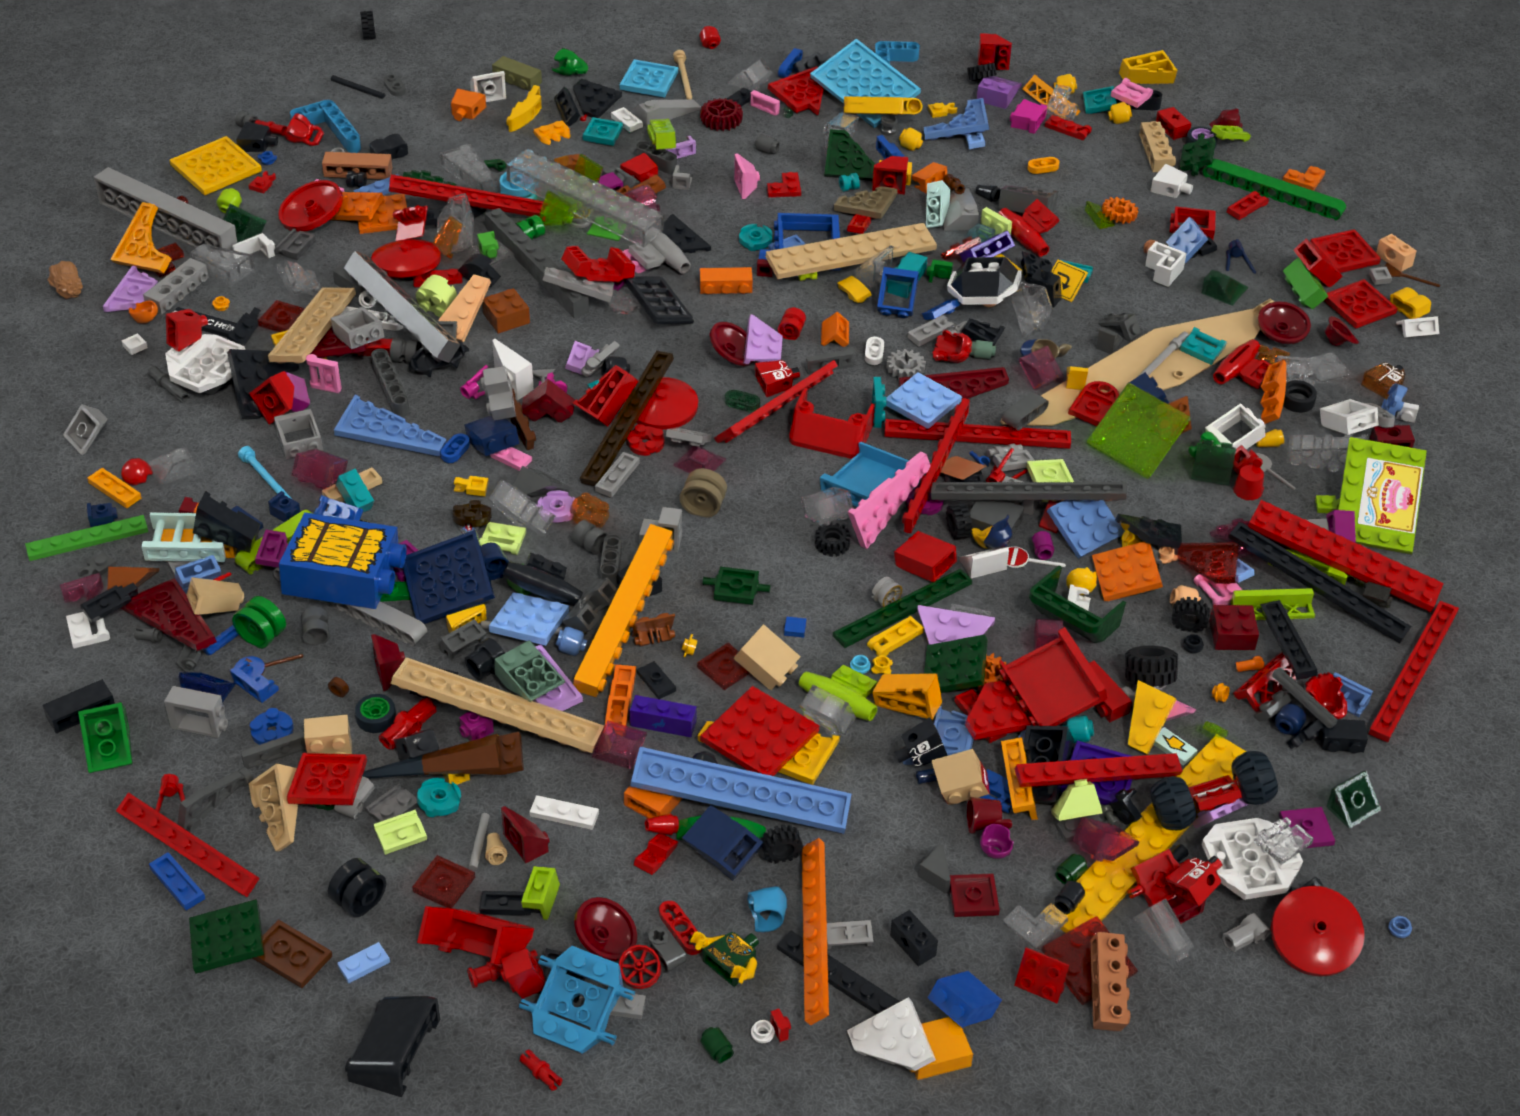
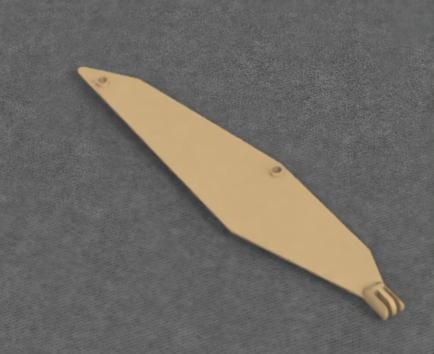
M1269 298L1253 309L1153 329L1088 367L1085 386L1094 381L1107 382L1113 385L1119 392L1117 405L1134 400L1132 393L1129 395L1124 393L1127 383L1145 370L1169 346V343L1175 337H1178L1184 331L1189 336L1194 327L1220 341H1227L1225 349L1212 364L1214 365L1227 357L1238 346L1256 338L1261 330L1257 321L1260 310L1265 305L1275 301ZM1179 348L1174 350L1149 375V378L1153 376L1158 384L1157 387L1166 390L1183 384L1212 365L1180 351ZM1065 381L1042 394L1041 396L1049 401L1048 407L1043 414L1027 425L1053 426L1075 419L1076 417L1069 415L1068 411L1082 390L1067 389ZM1001 419L1000 422H1001L1002 425H1008V424H1006L1005 422H1003L1002 419Z

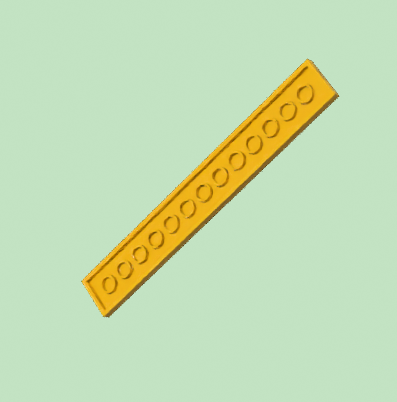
M1216 734L1183 769L1182 774L1176 777L1182 778L1188 787L1227 775L1234 780L1231 769L1232 762L1237 756L1247 751ZM1151 803L1141 813L1142 817L1137 822H1133L1076 881L1083 886L1085 896L1074 912H1070L1067 915L1062 914L1053 905L1045 914L1044 919L1082 943L1128 894L1127 891L1137 884L1130 868L1169 849L1190 826L1177 831L1165 829L1161 826ZM1194 803L1195 809H1196V819H1197V818H1198L1197 813H1199V812H1201V811L1198 809V807H1197L1196 804Z

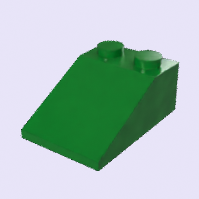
M122 702L78 711L89 773L133 764L126 708Z

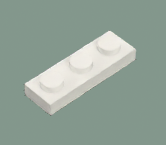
M537 795L530 810L531 817L593 830L599 815L598 808Z

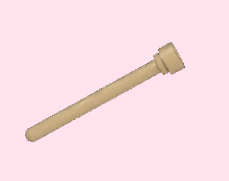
M677 50L674 52L673 58L679 65L686 99L691 100L692 93L684 64L686 55L683 50Z

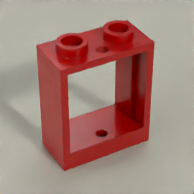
M1175 206V211L1170 216L1169 233L1173 235L1181 226L1178 225V222L1184 223L1190 217L1197 225H1206V228L1200 229L1206 236H1209L1212 240L1214 239L1216 211Z

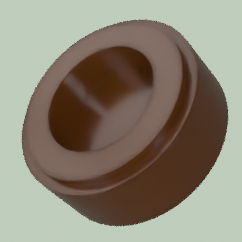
M333 677L328 683L329 690L338 697H344L349 692V686L339 677Z

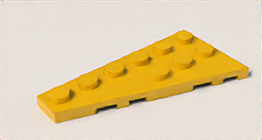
M707 721L698 734L699 742H701L700 735L714 722ZM817 733L778 772L813 785L838 745L840 736L832 735V738L821 737V734Z

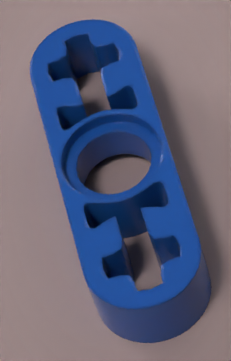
M794 48L780 65L778 77L785 78L792 73V65L802 60L803 50Z

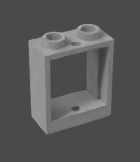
M365 307L330 318L334 334L351 349L385 337L381 320Z
M311 409L274 417L276 431L286 459L323 451L321 436ZM307 428L311 429L313 437L286 442L285 433Z
M176 686L171 688L164 701L170 727L172 729L219 738L221 732L225 731L228 725L221 695ZM186 709L207 713L209 718L188 714Z

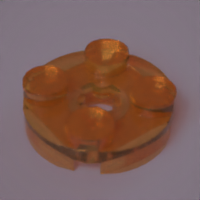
M582 493L581 496L575 498L570 507V513L573 514V520L577 524L582 520H587L596 527L601 528L609 518L608 503L591 496L589 493Z

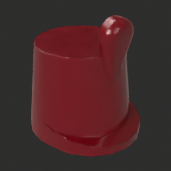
M969 797L966 817L971 834H975V831L984 830L990 824H1000L1008 829L1012 828L1013 824L1010 819H1002L1000 800Z

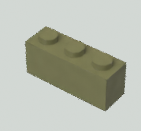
M502 56L492 64L493 73L504 71L505 82L531 91L534 85L538 86L542 83L541 70L505 56Z

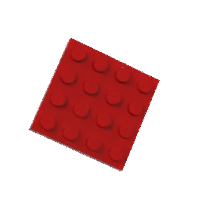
M752 686L700 735V741L748 771L774 776L819 732L820 725Z

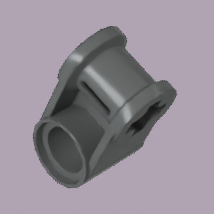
M655 927L649 931L648 947L652 948L658 955L661 969L665 973L687 961L683 948L676 943L666 929Z

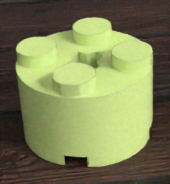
M431 275L417 290L416 300L419 306L426 312L431 311L436 316L441 317L457 297L456 289L453 285L450 287L447 284L448 280L445 278Z

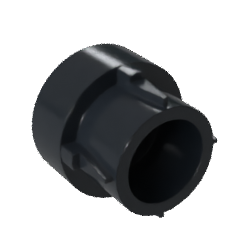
M486 638L475 646L474 652L465 657L466 667L477 680L490 674L495 675V658L505 654V652L495 640Z

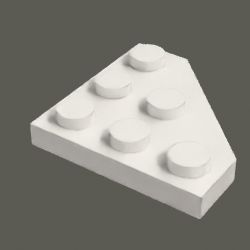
M909 997L847 1030L854 1050L861 1055L872 1056L878 1060L893 1065L898 1064L913 1071L936 1060L913 1002Z

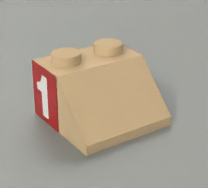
M973 749L932 760L941 794L948 805L967 801L969 797L979 798L990 794L988 774Z

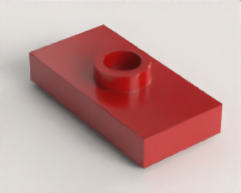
M855 214L848 224L847 231L864 234L871 223L872 217Z

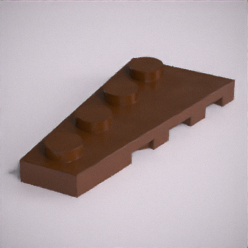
M512 388L516 417L510 418L511 423L518 429V437L526 450L534 449L536 435L533 430H530L528 418L523 416L522 406L520 402L516 401L515 392Z

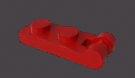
M1052 115L1045 122L1046 128L1082 141L1092 132V128L1089 125L1082 126L1073 121L1062 119L1059 116Z
M1253 191L1227 207L1226 213L1241 220L1258 208L1266 206L1269 198L1262 197L1260 193Z
M458 269L433 270L422 275L413 276L415 287H420L431 275L445 278L448 280V285L463 283L462 274Z

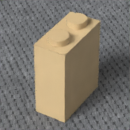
M763 624L737 653L734 659L764 686L772 690L776 685L780 687L785 682L787 677L784 675L787 672L791 675L798 667L796 662L801 656Z

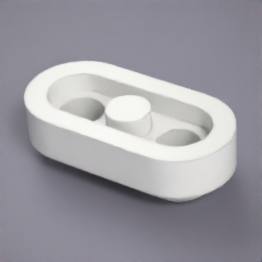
M870 337L867 340L865 350L866 363L878 365L882 362L884 352V340L882 338Z

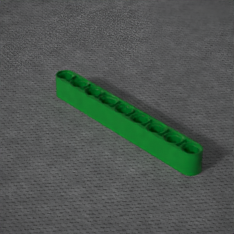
M1213 159L1212 164L1206 165L1203 169V175L1206 178L1210 177L1212 180L1225 182L1228 185L1240 187L1249 192L1257 191L1261 196L1270 197L1273 200L1285 202L1288 205L1303 208V210L1318 213V215L1338 220L1346 209L1345 202L1340 199L1219 159Z

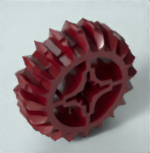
M713 98V101L708 100L701 107L700 118L702 125H705L706 128L710 127L711 130L716 129V131L721 129L724 132L725 129L730 131L731 128L735 129L736 126L742 123L743 111L741 105L737 104L736 101L733 102L732 99Z

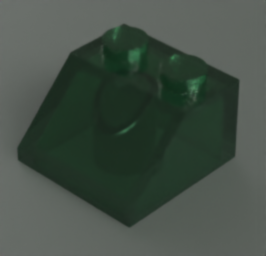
M231 203L223 218L224 221L235 226L238 243L261 234L267 221Z

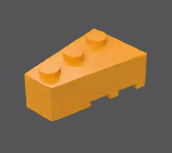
M883 674L873 690L875 705L926 719L931 718L933 720L942 704L937 674Z

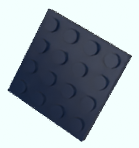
M475 530L406 555L403 569L415 617L423 624L495 598L478 534Z

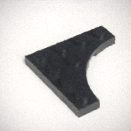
M230 349L227 354L241 418L259 419L262 416L261 411L249 393L268 378L280 372L298 371L299 364L294 362H270L268 355L271 351Z

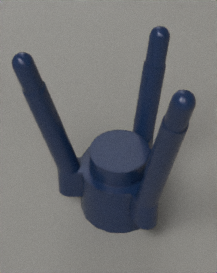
M1239 239L1231 241L1228 245L1229 250L1226 251V271L1230 269L1231 255L1234 257L1243 256L1249 268L1256 274V270L1245 254Z

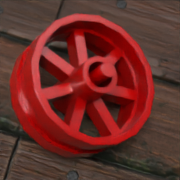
M646 945L629 947L619 959L622 979L626 985L634 989L649 988L660 977L661 964L659 957L652 948ZM643 951L641 959H637L633 953ZM648 952L651 955H653L655 959L645 963L644 961ZM630 955L634 964H624V961ZM657 963L656 974L646 968ZM623 968L635 969L627 978L625 977ZM645 973L653 977L644 983L643 975ZM637 974L640 978V984L633 983L630 980Z

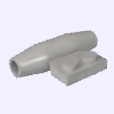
M648 227L643 232V237L648 244L642 242L629 246L628 252L645 269L661 266L665 262L668 266L684 274L691 267L682 250L667 235L653 227Z

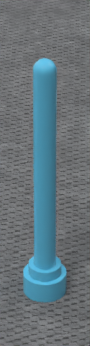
M244 446L239 450L238 457L243 462L250 463L277 494L283 491L287 497L291 498L257 461L255 452L250 446Z

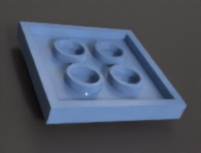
M1064 500L1047 510L1078 559L1121 537L1124 533L1104 500Z

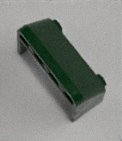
M1057 566L1030 589L1029 599L1037 611L1089 639L1091 642H1103L1121 624L1126 605L1125 601L1119 603L1106 616L1100 618L1055 593L1062 570L1061 566Z

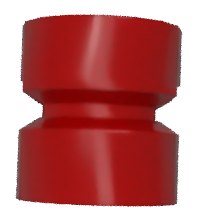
M795 307L786 309L778 326V333L784 339L796 340L805 324V313Z

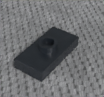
M655 661L637 669L638 676L658 699L676 692L674 683Z

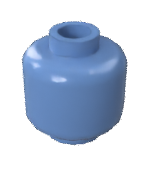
M565 627L564 630H560L556 641L560 652L572 656L578 655L579 651L584 652L587 640L584 639L583 631L571 627Z

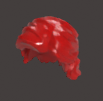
M943 330V335L937 336L936 347L932 352L933 358L936 361L944 360L953 363L965 361L972 350L971 339L963 333L952 334L948 330Z
M1330 672L1323 673V675L1320 673L1317 677H1311L1305 683V690L1335 718L1342 719L1347 714V701L1340 690L1343 686L1342 679L1334 677Z

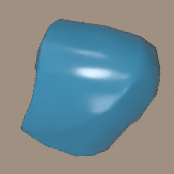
M774 886L748 892V906L755 919V931L769 932L779 928L784 922L787 909V898L780 887ZM771 911L767 921L760 915V912Z

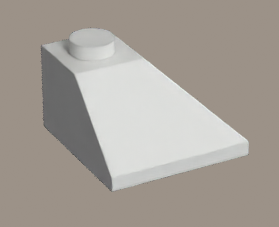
M504 71L473 76L470 80V91L485 94L486 102L506 99Z

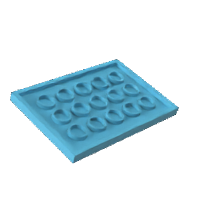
M858 39L852 41L810 73L813 80L843 104L844 97L915 98L921 93V88ZM887 114L857 115L873 128H876L881 124L882 116Z

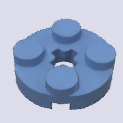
M1397 383L1393 384L1387 393L1389 397L1387 400L1384 399L1381 407L1395 416L1396 411L1400 412L1403 408L1404 402L1402 398L1407 392V387Z

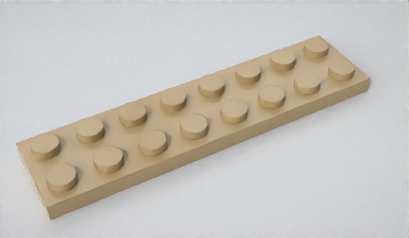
M322 287L269 353V361L277 363H303L306 360V356L310 355L332 326L330 318L340 315L356 295L355 288Z

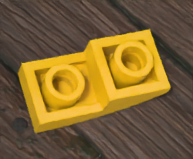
M849 276L837 283L838 288L846 292L849 299L856 303L864 302L866 298L872 296L868 288L853 276Z

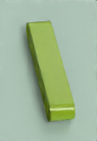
M303 510L273 529V531L285 532L287 543L289 544L304 512H312ZM263 537L255 541L250 553L241 550L235 557V563L250 575L255 570L258 571L265 566L255 563Z

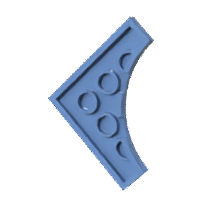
M983 98L967 100L968 103L964 114H959L952 118V121L948 124L942 122L924 127L925 140H936L939 137L950 138L958 134L967 135L971 132L981 133L989 130Z

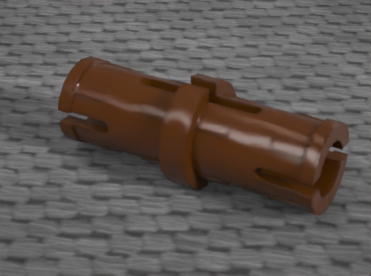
M951 174L944 176V183L948 185L949 189L954 190L957 194L964 193L965 186L961 184L958 178L953 177Z

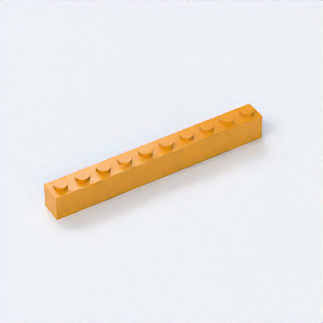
M650 524L574 677L573 685L580 693L597 697L600 691H604L607 683L605 679L607 675L611 676L615 666L613 663L615 659H619L621 656V646L623 643H627L630 636L629 630L631 627H634V623L637 621L638 616L636 615L638 612H642L645 605L644 599L651 594L653 587L651 584L653 581H657L660 574V566L665 565L667 560L666 553L673 548V531Z

